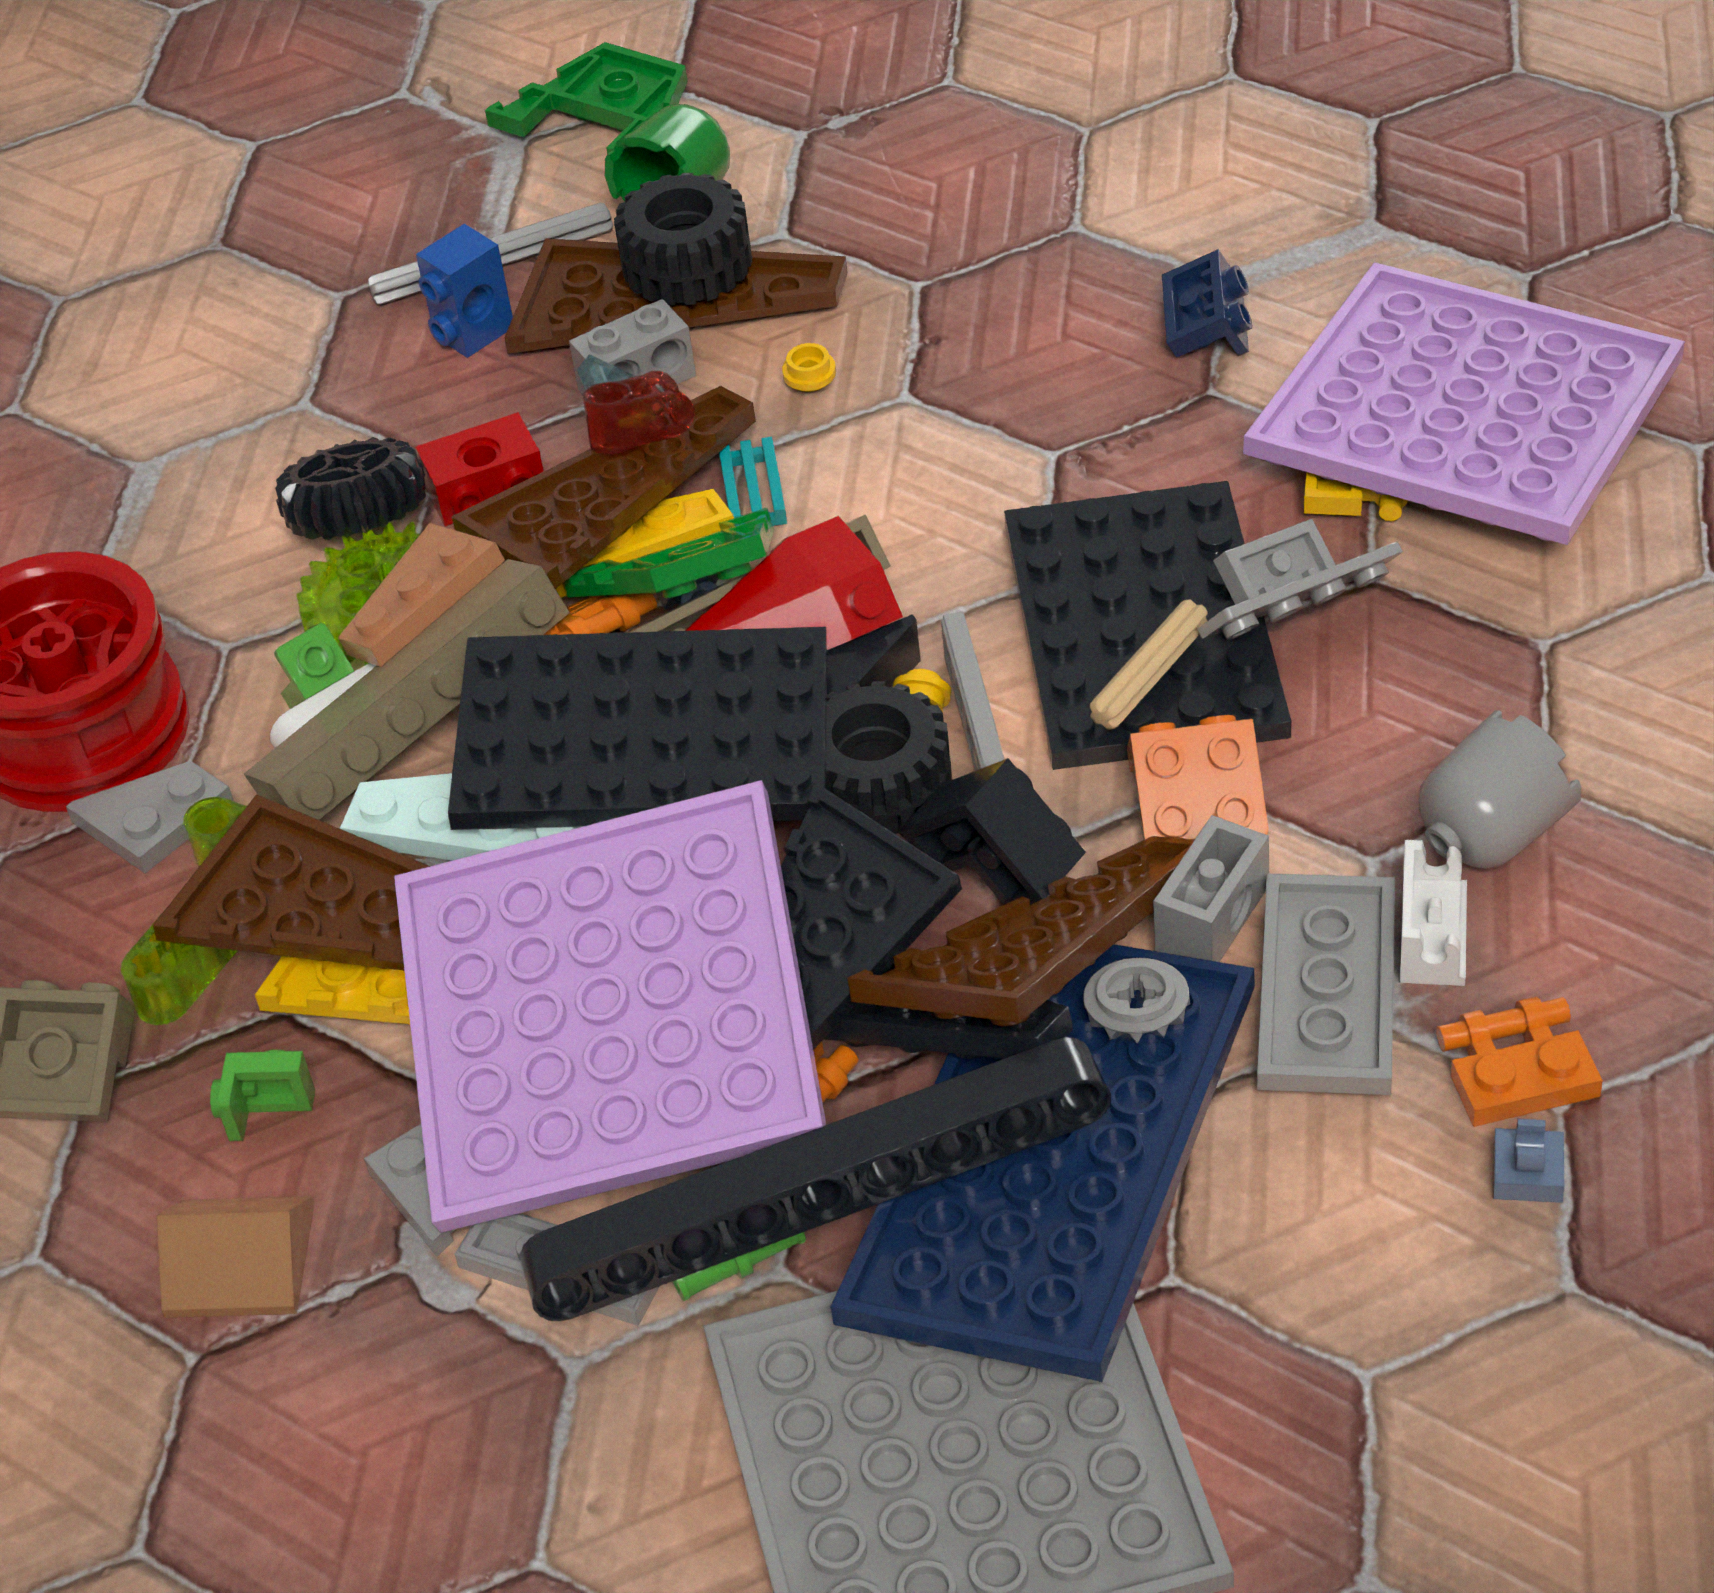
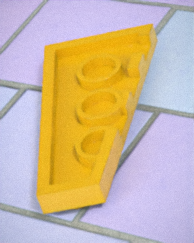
M714 489L664 499L583 567L607 559L623 563L721 531L719 523L732 519L734 516ZM563 584L555 589L561 599L566 596Z

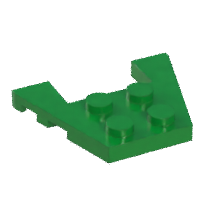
M604 42L557 68V78L544 85L532 82L518 90L519 99L505 107L498 101L490 105L485 110L489 127L521 137H525L551 110L574 115L580 120H591L614 127L621 133L606 147L608 154L613 150L619 139L651 115L671 104H679L688 82L686 66Z
M763 508L720 522L721 531L623 563L607 559L582 567L563 583L566 597L640 593L655 594L662 592L663 598H671L697 589L695 580L705 576L717 574L718 580H725L746 574L752 570L751 561L767 556L774 532L768 508Z

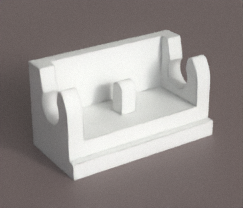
M1405 840L1400 983L1465 986L1467 880H1461L1462 855L1454 846H1450L1447 851V863L1445 865L1431 866L1426 863V850L1423 840Z

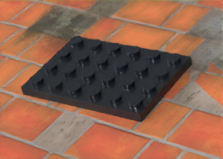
M1228 481L1004 510L1005 528L1053 770L1128 760L1127 745L1130 734L1139 733L1140 727L1155 723L1169 722L1174 723L1175 728L1197 726L1200 720L1208 717L1233 715L1236 717V721L1253 719L1256 743L1291 738L1292 721L1264 616L1257 618L1259 622L1257 627L1231 640H1227L1223 632L1203 640L1199 634L1115 729L1108 730L1102 724H1095L1090 718L1092 713L1090 703L1182 601L1190 599L1196 605L1202 604L1208 611L1207 621L1222 610L1235 605L1213 561L1225 551L1245 544Z
M826 627L468 637L448 806L451 830L588 826L762 780L768 792L773 821L803 820L809 809L807 800L815 783L826 789Z

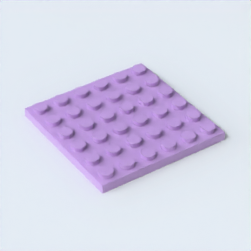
M1374 262L1244 435L1243 454L1266 460L1274 465H1284L1316 474L1324 479L1337 480L1366 488L1377 494L1391 495L1423 504L1434 510H1444L1480 520L1488 525H1498L1530 534L1541 540L1555 541L1568 545L1680 364L1685 341Z
M762 780L394 876L432 1224L440 1233L728 1162L826 1125L768 792Z

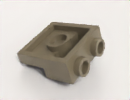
M39 980L23 981L20 988L0 987V1117L92 1122L108 1121L116 1067H126L135 1007L119 993L120 990L117 987L104 983L89 982L82 984L81 990H59L57 985Z

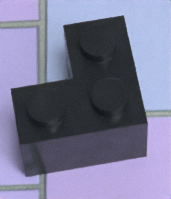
M1009 758L941 784L899 830L911 845L951 871L971 865L1003 905L1020 897L1028 898L1030 905L1049 896L1048 884L1065 877L1086 853L1072 836L1068 824L1061 817L1053 813L1034 790L1030 778L1022 770L1015 767Z

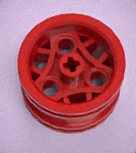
M74 551L51 552L32 556L0 567V799L25 809L42 812H68L66 806L74 800L162 771L174 758L183 743L190 719L187 695L181 684V677L169 653L164 650L166 645L164 627L161 616L157 611L154 595L145 579L127 564L106 555Z

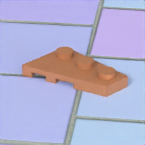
M429 523L338 637L348 656L382 667L505 561L496 542Z

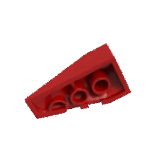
M836 516L784 538L770 551L771 553L748 574H745L732 586V589L706 613L699 616L684 631L826 627L827 650L903 618V615L881 563L839 516Z

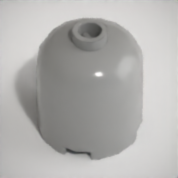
M1496 710L1443 759L1421 784L1419 811L1427 829L1425 831L1426 839L1431 847L1445 858H1447L1449 847L1454 846L1462 855V863L1474 868H1498L1514 858L1581 801L1580 781L1576 779L1570 783L1568 782L1566 775L1558 764L1566 757V754L1545 730L1522 715H1519L1513 722L1507 721L1502 718V712Z

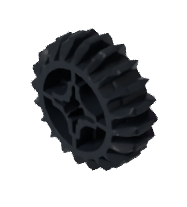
M372 437L366 441L354 439L347 444H335L332 448L317 450L314 455L301 457L297 464L289 465L284 470V473L276 479L277 486L275 489L278 497L276 503L280 516L284 517L286 527L291 529L294 535L305 536V538L312 540L321 536L325 540H330L336 536L348 538L352 534L360 532L367 534L371 529L386 527L388 522L402 520L406 516V512L414 511L426 497L425 472L421 459L417 457L415 448L410 447L408 442L396 441V439L389 437L383 440Z

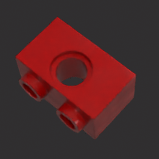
M519 412L415 446L417 457L421 459L425 472L426 491L445 527L453 524V515L544 472L540 451Z

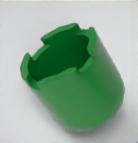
M671 104L651 115L617 141L613 150L605 158L604 176L612 197L617 199L621 196L624 202V197L631 191L639 190L641 184L660 180V177L666 175L679 176L682 173H693L694 176H701L706 174L714 176L715 181L723 180L730 166V147L725 132L717 120L706 111L688 104Z

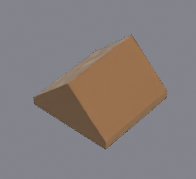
M312 1196L182 1200L156 1215L161 1310L164 1318L297 1314L314 1210Z

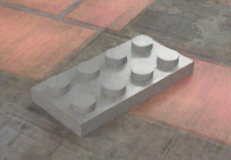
M1267 873L1257 1090L1391 1095L1395 877Z

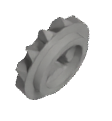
M1129 958L1108 964L1090 978L1084 990V1007L1088 1012L1091 1027H1104L1110 1039H1115L1124 1033L1130 1034L1136 1043L1139 1042L1142 1034L1149 1032L1164 1038L1169 1024L1176 1025L1184 1022L1185 1008L1190 1005L1189 987L1184 976L1173 966L1150 958ZM1134 990H1140L1141 997L1144 998L1142 1008H1130L1131 998H1134Z

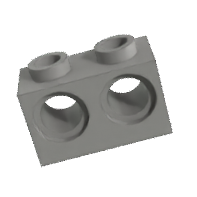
M663 299L650 305H645L630 314L603 326H598L581 336L569 340L578 390L603 418L696 376L689 327Z

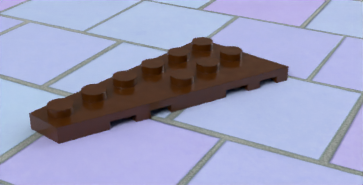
M545 238L504 337L507 353L570 345L569 340L581 336L598 326H603L630 314L645 305L654 303L644 299L643 293L636 294L629 287V282H625L618 243ZM751 251L752 263L751 267L747 268L748 274L743 281L735 282L736 287L728 293L721 292L718 294V298L710 301L704 299L696 301V304L692 305L676 303L669 306L689 328L835 307L838 305L848 273L846 256Z
M719 386L453 515L454 530L496 542L505 561L510 559L541 566L554 588L557 589L755 423L753 402L723 386Z
M256 794L154 923L153 928L157 941L405 971L394 876L430 866Z

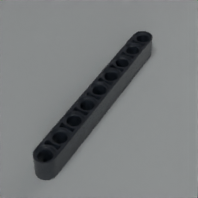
M1068 1037L1056 1039L830 1123L822 1128L814 1129L543 1230L530 1237L523 1245L520 1253L521 1264L533 1309L540 1317L548 1321L560 1322L573 1319L1081 1129L1098 1121L1107 1112L1111 1103V1092L1084 1042Z

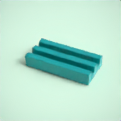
M772 436L761 438V447L752 448L751 440L740 441L741 450L730 451L728 444L719 452L728 508L734 518L741 516L733 467L744 465L751 511L754 512L763 509L755 463L765 462L774 512H769L773 526L787 524Z

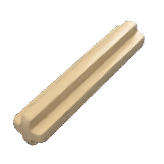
M1190 599L1182 601L1090 703L1092 711L1090 718L1095 724H1102L1108 730L1119 726L1199 636L1197 628L1207 622L1206 616L1208 614V611L1202 604L1196 605Z

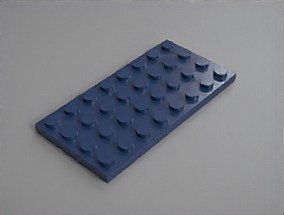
M1113 944L1096 959L1093 965L1082 970L1064 985L1059 993L1052 995L1047 1001L1069 1007L1073 1031L1067 1037L1079 1039L1087 1045L1111 1092V1103L1107 1112L1098 1121L1086 1127L878 1204L830 1306L833 1324L1103 1382L1254 991V968ZM1150 958L1165 962L1173 966L1184 976L1189 987L1190 1005L1185 1008L1184 1022L1176 1025L1169 1024L1164 1038L1149 1032L1142 1034L1138 1043L1127 1033L1115 1039H1110L1104 1027H1091L1088 1012L1084 1007V990L1090 978L1104 966L1123 959ZM1134 990V998H1131L1130 1008H1142L1144 998L1141 997L1140 990ZM948 1053L934 1085L1002 1059L983 1056L964 1059L956 1056L955 1053Z

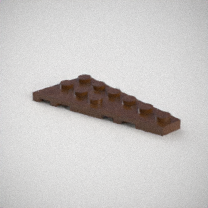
M1151 836L1097 861L1098 874L1084 876L1078 879L1065 876L1048 884L1050 896L1030 905L1028 898L1020 897L947 931V944L944 946L933 947L923 951L910 948L893 956L895 969L882 975H873L872 971L866 969L847 978L851 1002L934 1012L935 1016L943 1019L962 1016L990 1019L991 1023L999 1026L1022 1023L1052 995L1059 993L1063 986L1082 970L1093 965L1101 954L1117 941L1124 939L1131 929L1148 915L1154 913V899L1182 860L1194 839Z

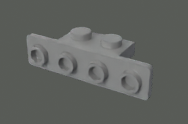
M1313 519L1227 550L1213 561L1235 605L1222 610L1197 628L1202 640L1221 632L1224 633L1227 640H1231L1259 625L1257 618L1268 615L1271 623L1303 608L1302 600L1311 597L1314 605H1319L1346 591L1347 589L1344 584L1354 580L1357 588H1362L1381 579L1389 573L1385 564L1403 551L1397 541L1336 565Z

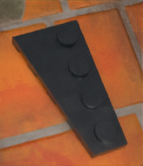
M893 964L886 972L895 969V964ZM1047 1000L1034 1010L1027 1020L1010 1026L995 1025L991 1023L990 1019L962 1016L943 1019L935 1016L934 1012L857 1003L824 1040L843 1041L853 1047L868 1045L899 1047L902 1051L908 1053L925 1050L955 1053L956 1056L964 1059L981 1056L1005 1059L1050 1041L1066 1038L1073 1031L1069 1007Z

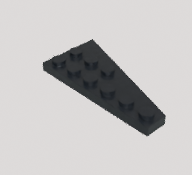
M815 783L807 800L809 809L799 830H792L784 847L786 856L781 865L813 1050L858 1003L851 1002L847 978L865 969L872 971L873 975L884 974L894 964L893 956L906 951L962 890L958 874L817 783Z

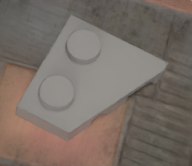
M188 761L74 800L66 808L72 823L143 873H147L231 806L234 800L229 786L192 761Z

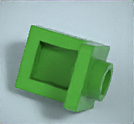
M323 623L314 626L279 646L274 652L277 661L290 680V683L281 692L290 709L354 672V669L328 627Z
M269 1050L266 1052L226 1053L221 1079H214L212 1082L210 1105L214 1118H221L229 1141L244 1140L249 1112L312 1111L316 1090L303 1051Z

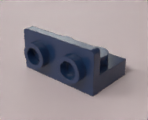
M1217 249L1162 274L1166 342L1176 358L1195 349L1205 348L1223 337H1226L1238 356L1249 352L1247 331L1252 329L1253 325L1248 309L1244 304V296L1249 294V287L1238 265L1230 267L1220 250Z

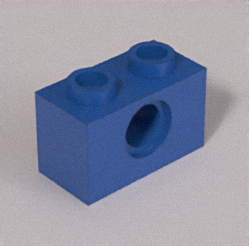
M463 224L416 254L421 276L419 278V287L426 298L430 315L428 326L437 342L443 346L448 345L466 358H469L507 332L513 315L498 244L468 225Z

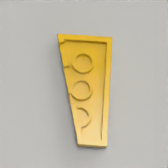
M282 956L255 993L260 1011L410 1024L405 971Z

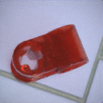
M650 371L643 375L615 382L598 383L587 388L582 394L589 445L593 451L602 454L622 453L635 446L667 438H675L686 432L694 420L695 409L692 401L683 392L679 391L676 381L668 373L662 371ZM659 384L663 391L660 392L655 385ZM664 416L670 424L666 425L661 417Z

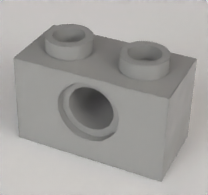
M1211 815L1153 901L1155 951L1216 962L1221 961L1266 891L1267 873H1269V835Z

